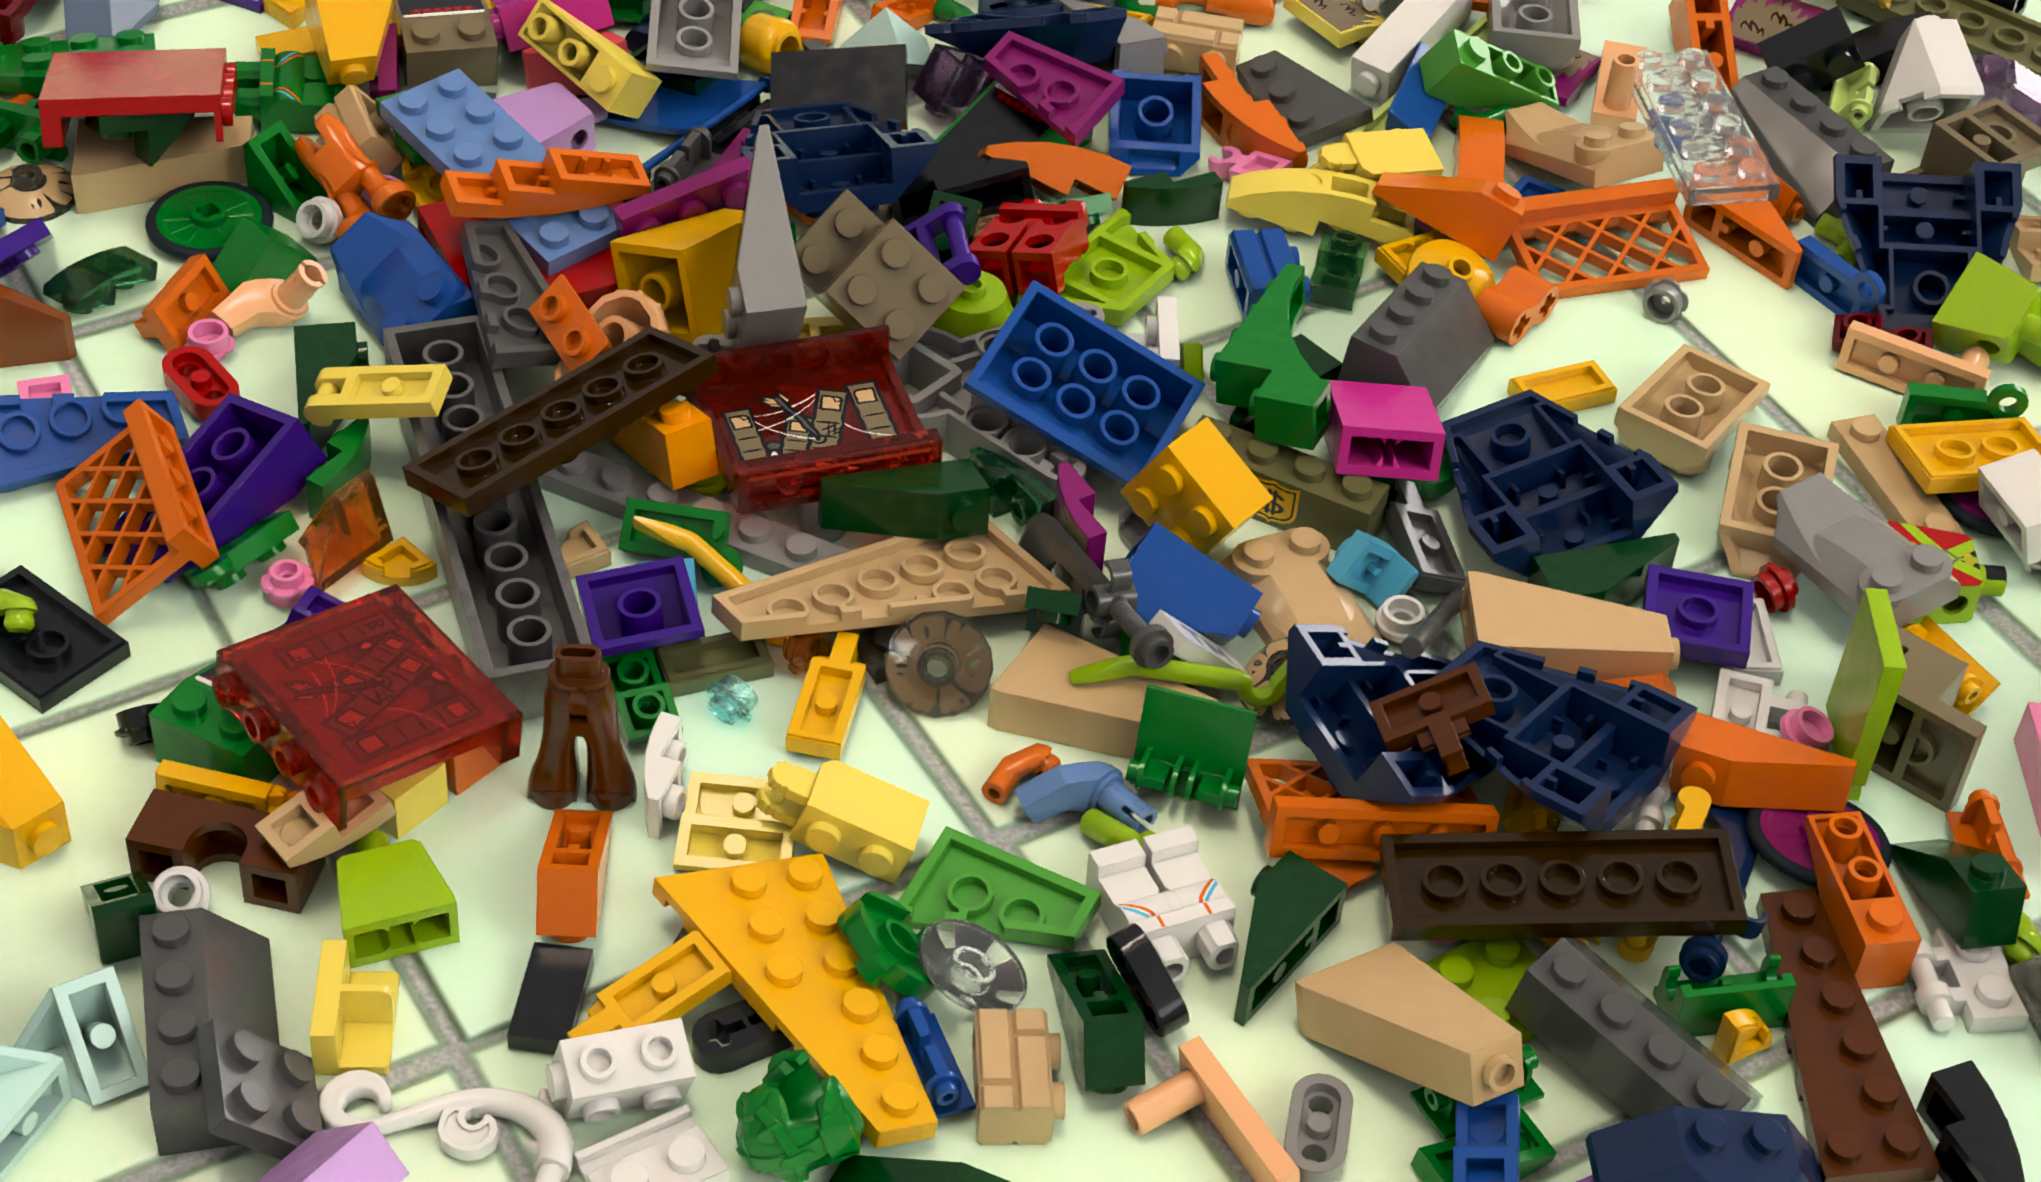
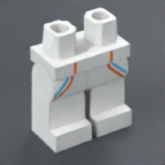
M1190 824L1144 836L1142 847L1137 839L1092 850L1088 854L1085 886L1101 892V906L1098 909V913L1111 934L1132 923H1136L1151 941L1174 983L1181 981L1188 974L1189 959L1202 956L1208 967L1217 971L1234 966L1237 962L1239 942L1233 929L1236 906L1229 895L1226 896L1219 881L1212 877L1198 852L1199 839Z

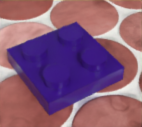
M1649 564L1645 578L1642 610L1667 615L1671 637L1679 639L1680 657L1746 669L1750 655L1754 582Z

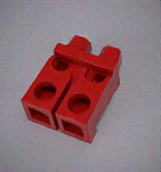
M1024 199L1021 203L1003 202L998 208L999 216L992 218L969 245L971 253L977 256L981 271L988 272L999 278L1005 285L1008 294H1014L1018 289L1019 295H1024L1032 281L1035 280L1060 295L1065 288L1064 273L1072 261L1079 260L1081 254H1085L1089 249L1086 229L1089 220L1085 202L1068 200L1065 204H1044L1040 199Z

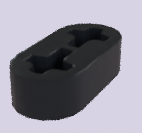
M1132 923L1106 938V945L1109 954L1131 995L1142 1011L1146 1022L1154 1033L1163 1038L1188 1024L1190 1019L1187 1007L1151 941L1141 927L1136 923Z
M745 999L704 1015L697 1020L692 1030V1057L702 1070L709 1073L723 1074L732 1072L793 1046L780 1029L773 1032ZM716 1038H717L720 1043H722V1044H728V1043H730V1045L725 1046V1047H721L718 1042H716V1041L709 1042V1041H710L711 1039H716Z

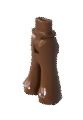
M559 645L554 651L555 660L548 666V679L543 700L542 738L538 755L529 775L527 798H531L538 806L548 810L563 809L572 802L577 801L581 777L577 737H583L587 745L586 803H591L600 811H618L625 808L631 802H636L637 785L634 772L620 739L615 689L610 678V668L606 662L602 661L601 649L596 645Z

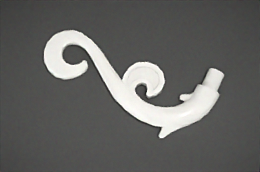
M367 1070L347 1071L329 1081L319 1095L321 1121L326 1129L373 1121L382 1135L439 1121L437 1135L442 1150L451 1157L463 1161L482 1160L494 1152L499 1141V1131L496 1120L492 1116L508 1119L523 1126L535 1139V1141L527 1140L525 1142V1147L536 1156L533 1169L537 1175L534 1182H565L570 1177L575 1150L572 1133L561 1114L554 1107L546 1088L540 1089L537 1098L521 1091L504 1088H472L452 1091L368 1120L350 1116L344 1111L350 1102L361 1098L375 1101L379 1106L381 1114H386L391 1110L393 1106L391 1090L386 1081L378 1074ZM483 1117L476 1125L467 1124L473 1119Z

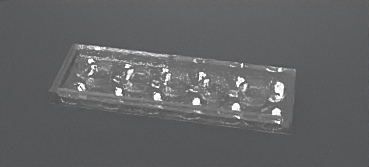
M1684 48L1679 52L1658 53L1645 50L1635 54L1640 59L1632 96L1649 130L1655 134V142L1659 150L1664 153V160L1687 206L1778 200L1780 182L1708 51L1697 48Z

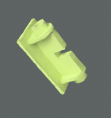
M1864 62L1866 67L1833 81L1828 105L1829 108L1845 118L1849 124L1862 134L1865 122L1873 114L1872 100L1874 90L1872 88L1880 77L1879 69L1871 62Z

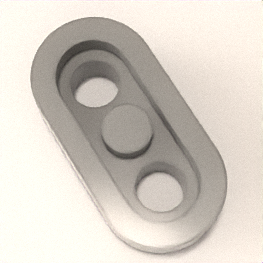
M1317 1073L1307 1075L1295 1084L1292 1091L1283 1148L1299 1168L1300 1182H1335L1343 1171L1352 1117L1353 1095L1343 1081L1328 1074ZM1307 1159L1316 1160L1318 1162L1309 1161Z

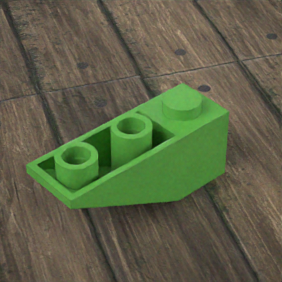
M1453 28L1419 59L1425 94L1456 107L1495 108L1500 105H1508L1517 108L1537 102H1543L1554 109L1559 106L1555 87L1556 82L1552 71L1543 65L1534 64L1516 56L1511 51L1502 50L1484 42L1479 37L1470 36Z

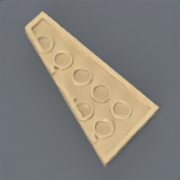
M988 520V534L945 540L895 536L712 595L711 613L740 641L908 624L918 618L930 615H941L946 620L1022 612L1029 610L1024 607L1028 586L1071 593V588Z

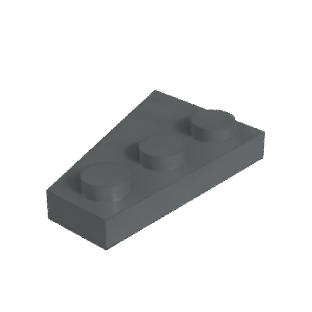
M1276 50L1236 65L1237 79L1247 93L1252 96L1253 101L1269 99L1279 114L1286 118L1289 128L1297 139L1304 143L1306 148L1373 122V113L1370 106Z

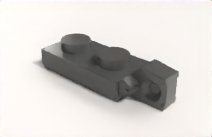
M1396 479L1394 487L1388 494L1385 518L1400 555L1419 571V577L1412 584L1413 588L1428 593L1436 592L1447 595L1454 589H1463L1466 576L1438 510L1424 507L1414 482Z

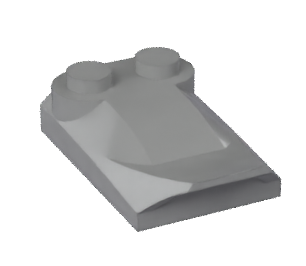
M1489 0V44L1505 51H1511L1516 56L1534 64L1543 65L1550 71H1560L1573 64L1574 57L1578 56L1581 44L1578 0Z
M1821 472L1781 490L1776 496L1778 512L1772 546L1854 619L1865 588L1888 590L1895 622L1899 627L1958 598L1961 583L1952 576L1953 562L1945 551L1930 544L1914 545Z

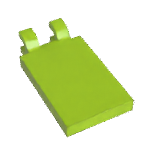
M1865 588L1826 703L1828 719L1834 729V737L1830 741L1833 754L1858 761L1848 800L1859 801L1861 786H1865L1907 670L1887 589Z

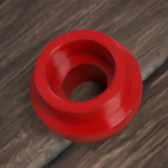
M1772 562L1761 566L1759 573L1751 578V582H1754L1755 597L1764 598L1769 613H1774L1778 610L1787 612L1793 609L1796 605L1795 596L1798 594L1799 589L1792 573L1787 568H1780Z

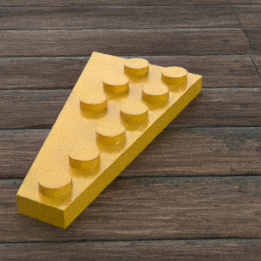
M823 853L654 878L652 891L654 897L663 907L672 906L684 920L683 930L687 934L694 930L700 932L731 970L734 981L731 984L774 1032L780 1029L794 1045V1050L805 1049L810 1056L809 1063L811 1067L823 1079L832 1075L838 1079L861 1113L866 1126L863 1134L875 1148L935 1138L938 1119L899 1028L893 1019V1014L881 987L875 988L871 986L858 973L855 961L860 956L856 953L848 937L838 926L837 918L847 907Z

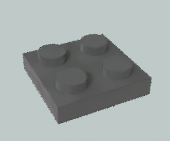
M212 1018L197 1031L208 1132L210 1134L283 1160L314 1132L323 1130L311 1057L215 1018Z

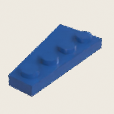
M174 391L104 392L103 396L74 397V393L52 394V398L20 399V395H0V494L65 477L128 427L123 410L138 398L174 426L180 445L183 446L190 436ZM133 447L122 455L120 462L128 460Z

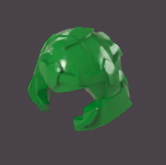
M805 1049L782 1050L773 1054L768 1064V1073L762 1079V1084L753 1088L750 1092H742L736 1102V1115L738 1118L736 1130L738 1147L736 1151L738 1156L751 1171L755 1170L759 1174L763 1171L767 1174L778 1176L786 1182L806 1181L809 1179L811 1171L860 1154L861 1135L866 1128L858 1108L834 1075L819 1082L809 1063L810 1056Z

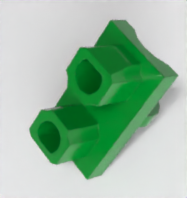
M38 98L30 99L26 105L0 99V150L3 147L16 150L17 155L22 161L36 165L44 158L62 162L69 156L68 148L65 144L63 147L43 148Z

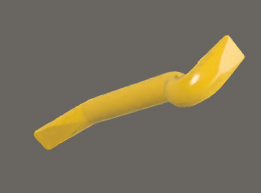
M640 516L633 517V527L636 530L686 552L726 589L730 590L752 583L696 533L665 522ZM810 634L766 638L764 640L774 647H788L800 643Z

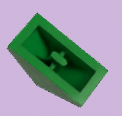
M282 120L243 144L247 183L249 188L260 193L269 202L273 212L296 223L297 211L304 202L317 196H328L321 184L301 163L293 145L295 139Z
M243 215L212 265L231 294L242 282L267 278L286 280L303 260L317 262V258L289 235Z

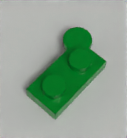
M627 497L618 545L619 550L663 558L677 556L692 558L686 552L636 530L633 527L632 519L634 516H640L672 524L696 533L738 571L743 572V560L740 553L736 549L727 546L732 514L725 511ZM700 565L702 576L709 584L724 587Z

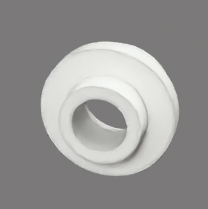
M317 196L304 202L299 207L296 214V226L300 234L309 242L326 245L337 238L336 231L343 218L339 205L333 199Z
M1395 595L1389 597L1376 612L1375 627L1386 639L1395 643H1402L1427 617L1425 608L1420 601L1411 596Z
M171 867L158 875L151 886L157 913L194 908L208 910L211 903L212 893L208 880L202 873L192 867ZM182 887L190 888L192 897L189 903L182 907L174 906L172 903L174 892Z

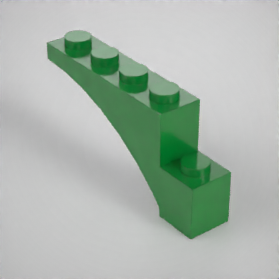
M1286 263L1276 278L1268 282L1265 293L1259 301L1250 306L1247 317L1239 328L1235 327L1233 329L1230 339L1222 351L1216 352L1213 356L1210 366V379L1212 382H1216V403L1248 409L1249 417L1254 418L1255 440L1314 450L1331 424L1330 380L1321 379L1311 369L1300 354L1292 337L1295 325L1305 309V266Z

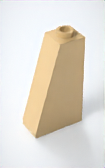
M214 116L193 117L160 159L150 167L135 154L133 132L132 137L126 140H106L85 124V119H79L71 169V181L77 214H89L157 201L169 191L191 183L225 181L246 184L247 174L243 144L257 136L254 134L253 117L233 116L234 126L225 127L224 142H216Z
M1467 571L1460 606L1465 649L1469 648L1477 640L1546 657L1545 667L1577 675L1579 666L1596 670V680L1599 681L1655 673H1664L1668 677L1670 670H1677L1679 666L1680 643L1677 637H1671L1667 615L1478 571Z
M1044 623L990 687L987 726L1002 732L1133 759L1148 684L1217 702L1219 700L1181 683L1136 676L1094 683L1072 684L1069 673L1071 670L1121 656Z
M1395 941L1295 981L1299 1032L1309 1039L1472 1107L1525 1086L1521 1032Z

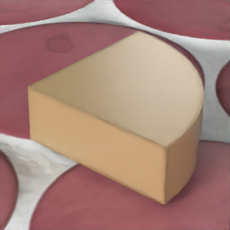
M587 520L575 525L567 532V538L560 549L570 579L612 565L611 550Z

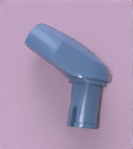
M1100 761L1058 765L1015 788L1023 810L1034 824L1069 810L1085 813L1089 809L1095 808L1141 833L1149 829L1132 816L1133 813L1141 819H1145L1151 825L1154 824L1158 814L1153 806H1149L1123 785L1122 772L1118 768Z

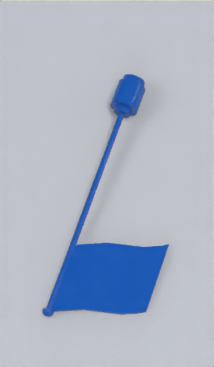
M762 76L758 81L718 78L697 96L659 86L639 119L608 112L607 119L600 122L647 132L684 135L642 164L643 167L651 170L673 155L676 150L681 149L685 134L690 128L702 126L709 130L762 92L770 93L771 78Z

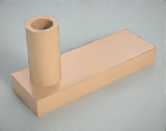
M1609 40L1604 41L1590 124L1605 125L1619 129V124L1623 122H1636L1647 47Z
M1855 320L1848 327L1835 366L1838 370L1903 394L1908 382L1986 390L1992 370L1987 369L1990 364L1989 354L1981 347H1968L1963 351L1960 358Z
M1200 1036L1178 1046L1180 1073L1123 1103L1125 1115L1131 1127L1139 1136L1199 1105L1255 1182H1300L1299 1168Z

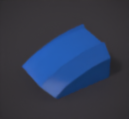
M1112 70L1111 74L1125 79V93L1108 111L1109 154L1112 158L1131 165L1129 174L1152 175L1165 171L1169 176L1180 177L1200 159L1202 75L1184 74L1183 76Z

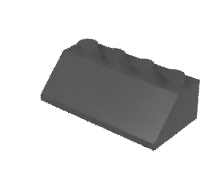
M1778 66L1743 76L1700 123L1698 130L1729 157L1736 146L1741 145L1799 193V197L1803 199V206L1806 208L1803 219L1812 227L1816 226L1824 213H1828L1838 219L1840 218L1834 202L1833 157L1835 154L1882 156V172L1891 173L1894 159L1879 148L1875 142L1869 140L1849 124L1845 118L1839 116L1819 100L1815 94L1805 89Z
M1422 261L1351 335L1337 380L1426 387L1437 412L1493 347L1495 338L1466 280L1453 275L1448 268L1442 265L1428 264Z
M204 908L140 915L139 929L150 1111L159 1156L240 1145L208 1132L197 1031L212 1018H215L280 1045L269 938Z
M1562 937L1525 971L1505 1007L1512 1016L1631 1119L1670 1106L1750 1112L1763 1098L1760 1092L1579 938Z

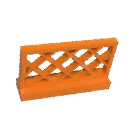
M1673 178L1521 197L1520 199L1528 203L1523 216L1506 244H1509L1518 265L1538 276H1540V270L1545 268L1565 278L1564 282L1554 283L1560 289L1558 299L1643 288L1652 281L1660 282L1664 278L1672 279L1677 283L1706 279L1710 271L1703 254L1675 203L1679 189ZM1668 221L1673 232L1671 235H1668L1649 225L1666 223ZM1623 228L1632 232L1633 235L1629 241H1626L1606 230ZM1582 234L1591 238V240L1585 247L1564 236ZM1639 236L1663 247L1659 255L1635 245ZM1541 240L1549 245L1544 252H1540L1526 245L1524 241ZM1597 242L1620 252L1621 254L1617 260L1614 261L1593 251ZM1557 248L1578 258V260L1572 267L1550 255ZM1670 250L1687 258L1690 265L1679 266L1664 258ZM1628 256L1650 266V269L1637 272L1622 263ZM1584 262H1587L1608 272L1605 277L1595 278L1580 271Z
M140 398L123 410L128 427L54 484L95 618L106 626L190 560L204 569L220 557L174 426ZM133 447L125 466H118L122 455ZM111 479H118L110 498H103ZM144 479L136 498H128L136 480ZM92 480L85 497L77 498L76 492ZM96 511H103L95 530L87 531ZM121 512H129L121 530L113 531ZM147 512H155L147 531L139 532ZM114 544L106 563L98 564L106 545ZM132 545H140L132 564L123 565ZM167 545L169 552L150 565L158 546ZM125 578L120 590L108 599L116 579Z
M1248 758L1245 779L1267 828L1263 846L1268 857L1282 858L1290 850L1304 859L1380 862L1379 843L1381 834L1497 832L1500 818L1498 811L1492 804H1480L1470 786L1441 803L1398 804L1342 797L1327 782L1326 772L1319 761ZM1273 779H1279V780L1284 781V782H1286V783H1285V784H1282V783H1280V782H1278V781H1276V780H1273ZM1308 790L1317 797L1309 796L1302 791Z

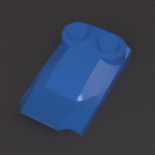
M365 212L330 247L340 291L377 334L382 346H384V328L478 315L472 289L409 221L392 219L373 212Z

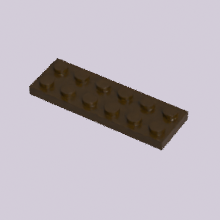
M650 326L403 466L402 469L406 483L415 490L469 518L473 515L484 513L491 509L495 502L516 490L531 486L538 477L559 465L572 462L578 457L579 453L596 443L615 437L620 432V429L641 417L656 413L663 404L680 394L697 389L701 382L719 372L716 355Z
M1728 829L1380 835L1379 856L1391 941L1745 935L1749 920Z

